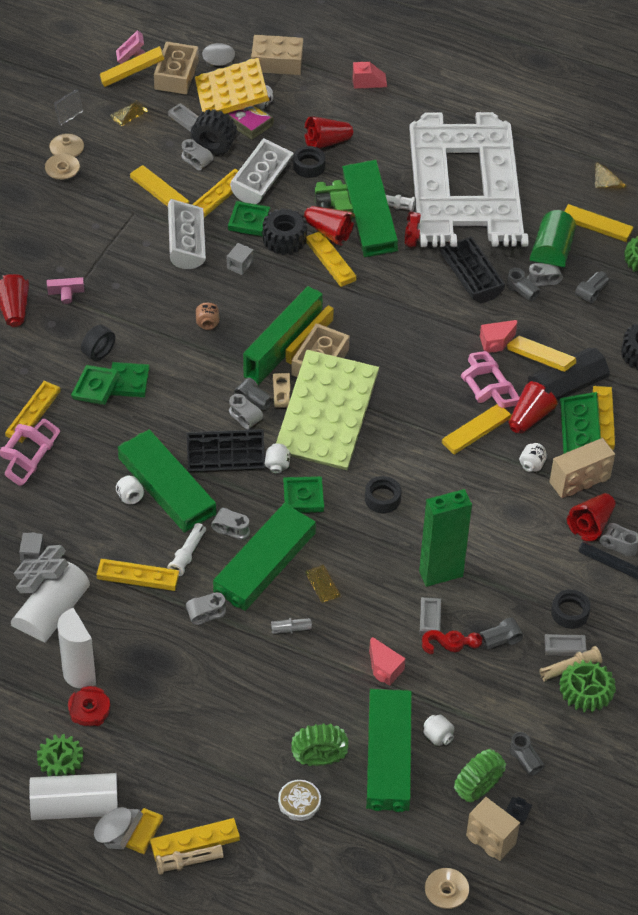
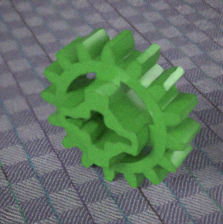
M62 734L61 738L54 735L53 740L46 738V745L40 744V750L37 751L38 766H41L42 772L47 771L48 777L52 774H55V776H67L69 772L74 775V768H81L80 762H83V748L80 747L79 741L73 742L72 736L65 739V734Z

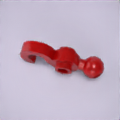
M430 630L422 636V648L429 654L434 653V646L429 643L430 640H437L444 648L451 652L460 651L464 645L478 648L482 644L481 635L475 632L464 637L458 631H449L444 635L438 630Z

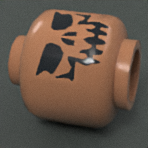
M213 303L200 304L196 308L197 325L205 330L215 328L219 324L218 307Z

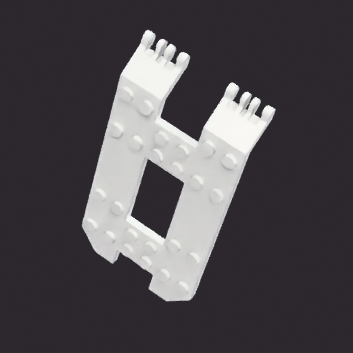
M476 112V124H443L442 113H424L421 119L410 124L416 212L421 213L420 223L417 229H420L418 241L421 247H426L427 242H432L433 247H437V242H440V247H444L445 242H450L451 247H457V235L453 232V226H487L488 241H491L492 247H498L499 241H503L505 247H508L509 241H511V246H516L517 241H521V246H528V234L524 233L511 124L507 121H501L493 112ZM446 153H479L484 196H450Z

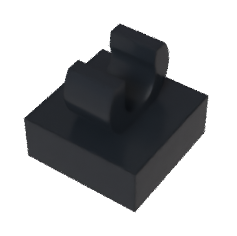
M512 797L506 812L519 821L520 825L524 826L532 809V804L527 803L523 798Z

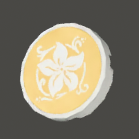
M306 780L290 781L279 792V808L283 814L285 813L292 820L303 821L310 819L320 808V792L313 783Z

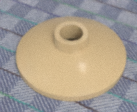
M73 134L58 135L50 142V151L53 155L69 154L77 157L84 149L82 139Z
M69 154L54 155L45 164L46 173L52 178L61 180L75 176L80 169L77 158Z
M441 868L428 876L425 883V893L430 902L435 906L452 909L466 901L469 894V884L465 876L459 871L451 868ZM444 890H448V891H450V893H449V894H446V893H443V891H444Z

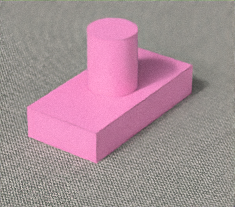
M136 31L116 50L117 62L122 64L132 55L137 57L145 53L141 49L144 45L141 32Z
M83 277L47 280L48 295L61 294V302L63 304L71 303L72 293L84 292Z

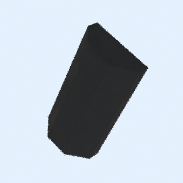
M472 236L457 241V247H451L450 244L440 247L441 254L473 300L481 304L494 300L505 289L504 281Z
M587 348L572 355L576 358V364L565 372L549 366L528 376V382L533 381L546 387L544 391L548 394L551 392L559 401L560 398L568 397L609 377L610 370L605 357L597 348Z
M263 429L186 432L188 471L265 468Z

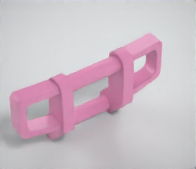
M487 351L471 353L468 358L471 367L461 374V378L464 382L468 383L476 395L475 398L478 403H483L492 396L501 408L516 406L520 397L511 382L507 381L499 370L497 362ZM484 359L486 362L477 363L476 360ZM493 373L499 383L490 384L482 390L473 379L477 375ZM509 393L512 399L504 400L500 395Z
M42 419L35 428L18 424L15 428V433L8 443L0 449V456L11 460L5 471V476L17 485L23 486L30 475L36 471L37 465L46 451L52 448L54 440L60 433V429L46 419ZM40 426H45L53 432L52 438L48 439L37 429ZM21 436L29 437L41 446L32 460L13 449ZM14 463L28 471L23 479L12 472L11 469Z

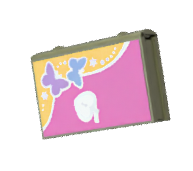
M256 105L226 113L230 119H233V123L237 126L236 129L251 140L272 127L274 123V118Z

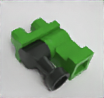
M341 180L332 182V186H326L324 182L316 183L315 203L317 207H333V209L352 212L346 184H342Z

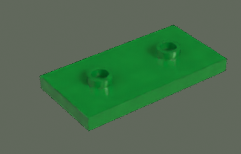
M597 392L560 398L564 454L602 438Z

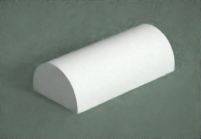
M263 138L231 180L230 186L234 195L245 203H259L292 159L293 152Z
M170 199L168 203L170 260L176 267L182 269L196 268L203 264L206 259L203 208Z
M67 562L69 565L61 577L58 579H44L39 589L29 597L13 617L11 626L46 643L56 630L60 616L73 608L90 586L88 577L76 565Z
M71 608L60 616L57 624L63 676L69 685L76 688L95 686L92 638L75 609Z
M117 773L30 777L31 820L103 817L106 813L118 808Z

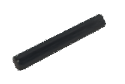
M586 542L581 543L579 547L580 553L638 579V566Z

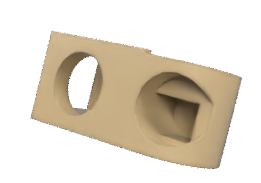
M290 373L273 374L275 408H288L290 402ZM285 379L287 382H277V380Z

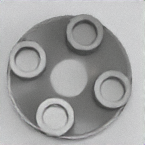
M214 43L208 45L203 50L202 57L209 67L223 65L228 67L232 65L235 51L227 44Z
M119 807L106 813L95 827V839L100 843L113 842L117 844L121 842L129 825L133 823L134 816L124 807Z

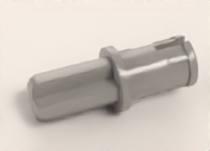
M289 618V620L271 621L272 634L287 632L293 634V631L312 629L311 619L291 620Z

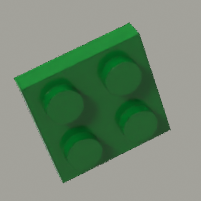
M236 201L228 223V230L262 236L263 221L265 216H268V213H270V207Z
M112 362L111 369L118 370L120 376L110 395L145 398L150 370L149 364Z
M86 365L71 396L74 400L105 405L120 373L114 369Z
M322 476L283 477L285 504L299 512H324Z

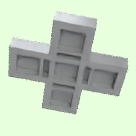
M62 545L48 546L38 559L24 560L14 572L18 580L22 579L16 586L19 593H34L39 589V585L44 579H58L63 575L64 570L69 564L65 559H61L66 551Z

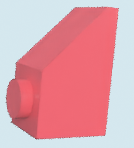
M353 62L352 78L354 89L387 87L385 73L371 62Z
M517 320L481 325L480 340L484 351L488 353L503 351L516 335Z
M372 637L370 639L369 652L373 675L378 681L390 686L404 671L405 658Z

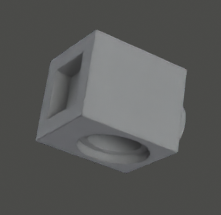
M239 243L227 255V269L243 275L253 263V249Z
M34 532L23 533L19 551L21 563L24 560H36L41 556L44 550L43 534Z

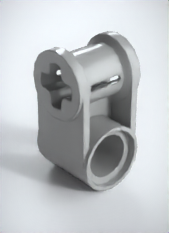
M187 139L182 142L183 152L181 157L195 169L202 170L213 161L212 153L194 140Z
M545 263L530 265V274L527 276V279L536 287L556 285L563 279L558 266Z
M234 394L230 397L231 407L229 414L245 429H250L263 419L262 411L246 399L245 396Z
M221 508L211 523L212 529L217 533L225 534L238 540H244L250 535V528L248 527L249 518L227 508Z
M610 523L607 526L605 535L601 536L600 543L604 547L615 550L625 556H633L638 551V533L621 527L616 523Z
M216 592L189 600L186 603V608L192 624L199 625L223 617L226 613L225 597L221 593Z

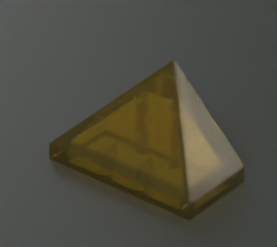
M136 100L111 114V118L122 126L144 114L148 109Z
M596 162L595 188H626L627 185L606 166Z
M324 564L305 571L322 603L340 596Z

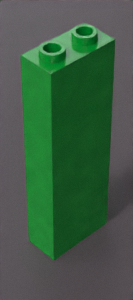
M377 160L342 166L344 182L347 187L350 204L352 205V213L355 214L354 222L363 257L398 251V240Z
M307 286L243 353L244 378H252L259 386L286 357V349L322 312L323 294Z
M150 429L139 433L136 437L118 446V459L139 480L141 485L184 533L194 528L196 523L201 524L216 515V502Z
M465 489L426 499L419 573L426 587L463 577L472 503Z
M283 503L213 580V592L221 593L234 607L246 611L314 536L316 521Z
M370 689L366 809L374 811L393 810L395 812L409 811L411 691Z

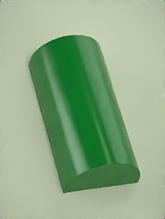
M553 210L545 214L531 252L530 261L565 267L576 230L575 220L570 214L561 210Z

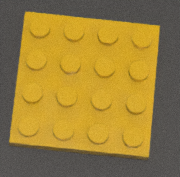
M259 58L249 59L246 62L233 64L229 67L203 73L195 77L202 112L208 109L210 111L215 109L226 114L270 101Z

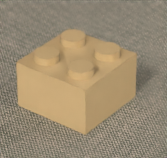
M485 797L469 814L466 836H468L472 843L478 844L485 849L489 856L501 861L516 845L520 822Z

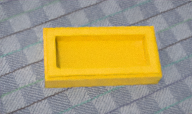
M143 808L141 811L143 815L125 847L145 854L150 844V839L154 837L163 820V815Z

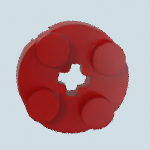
M412 211L408 213L407 221L410 222H408L405 228V247H416L417 239H419L420 229H417L420 223L421 213Z
M94 686L83 687L76 694L74 692L68 701L71 720L83 726L102 725L110 712L109 697L104 694L102 689ZM92 703L93 708L86 709L84 706Z

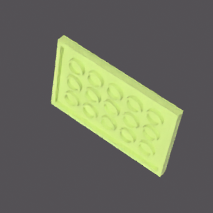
M306 350L276 443L285 445L292 457L348 471L379 367Z

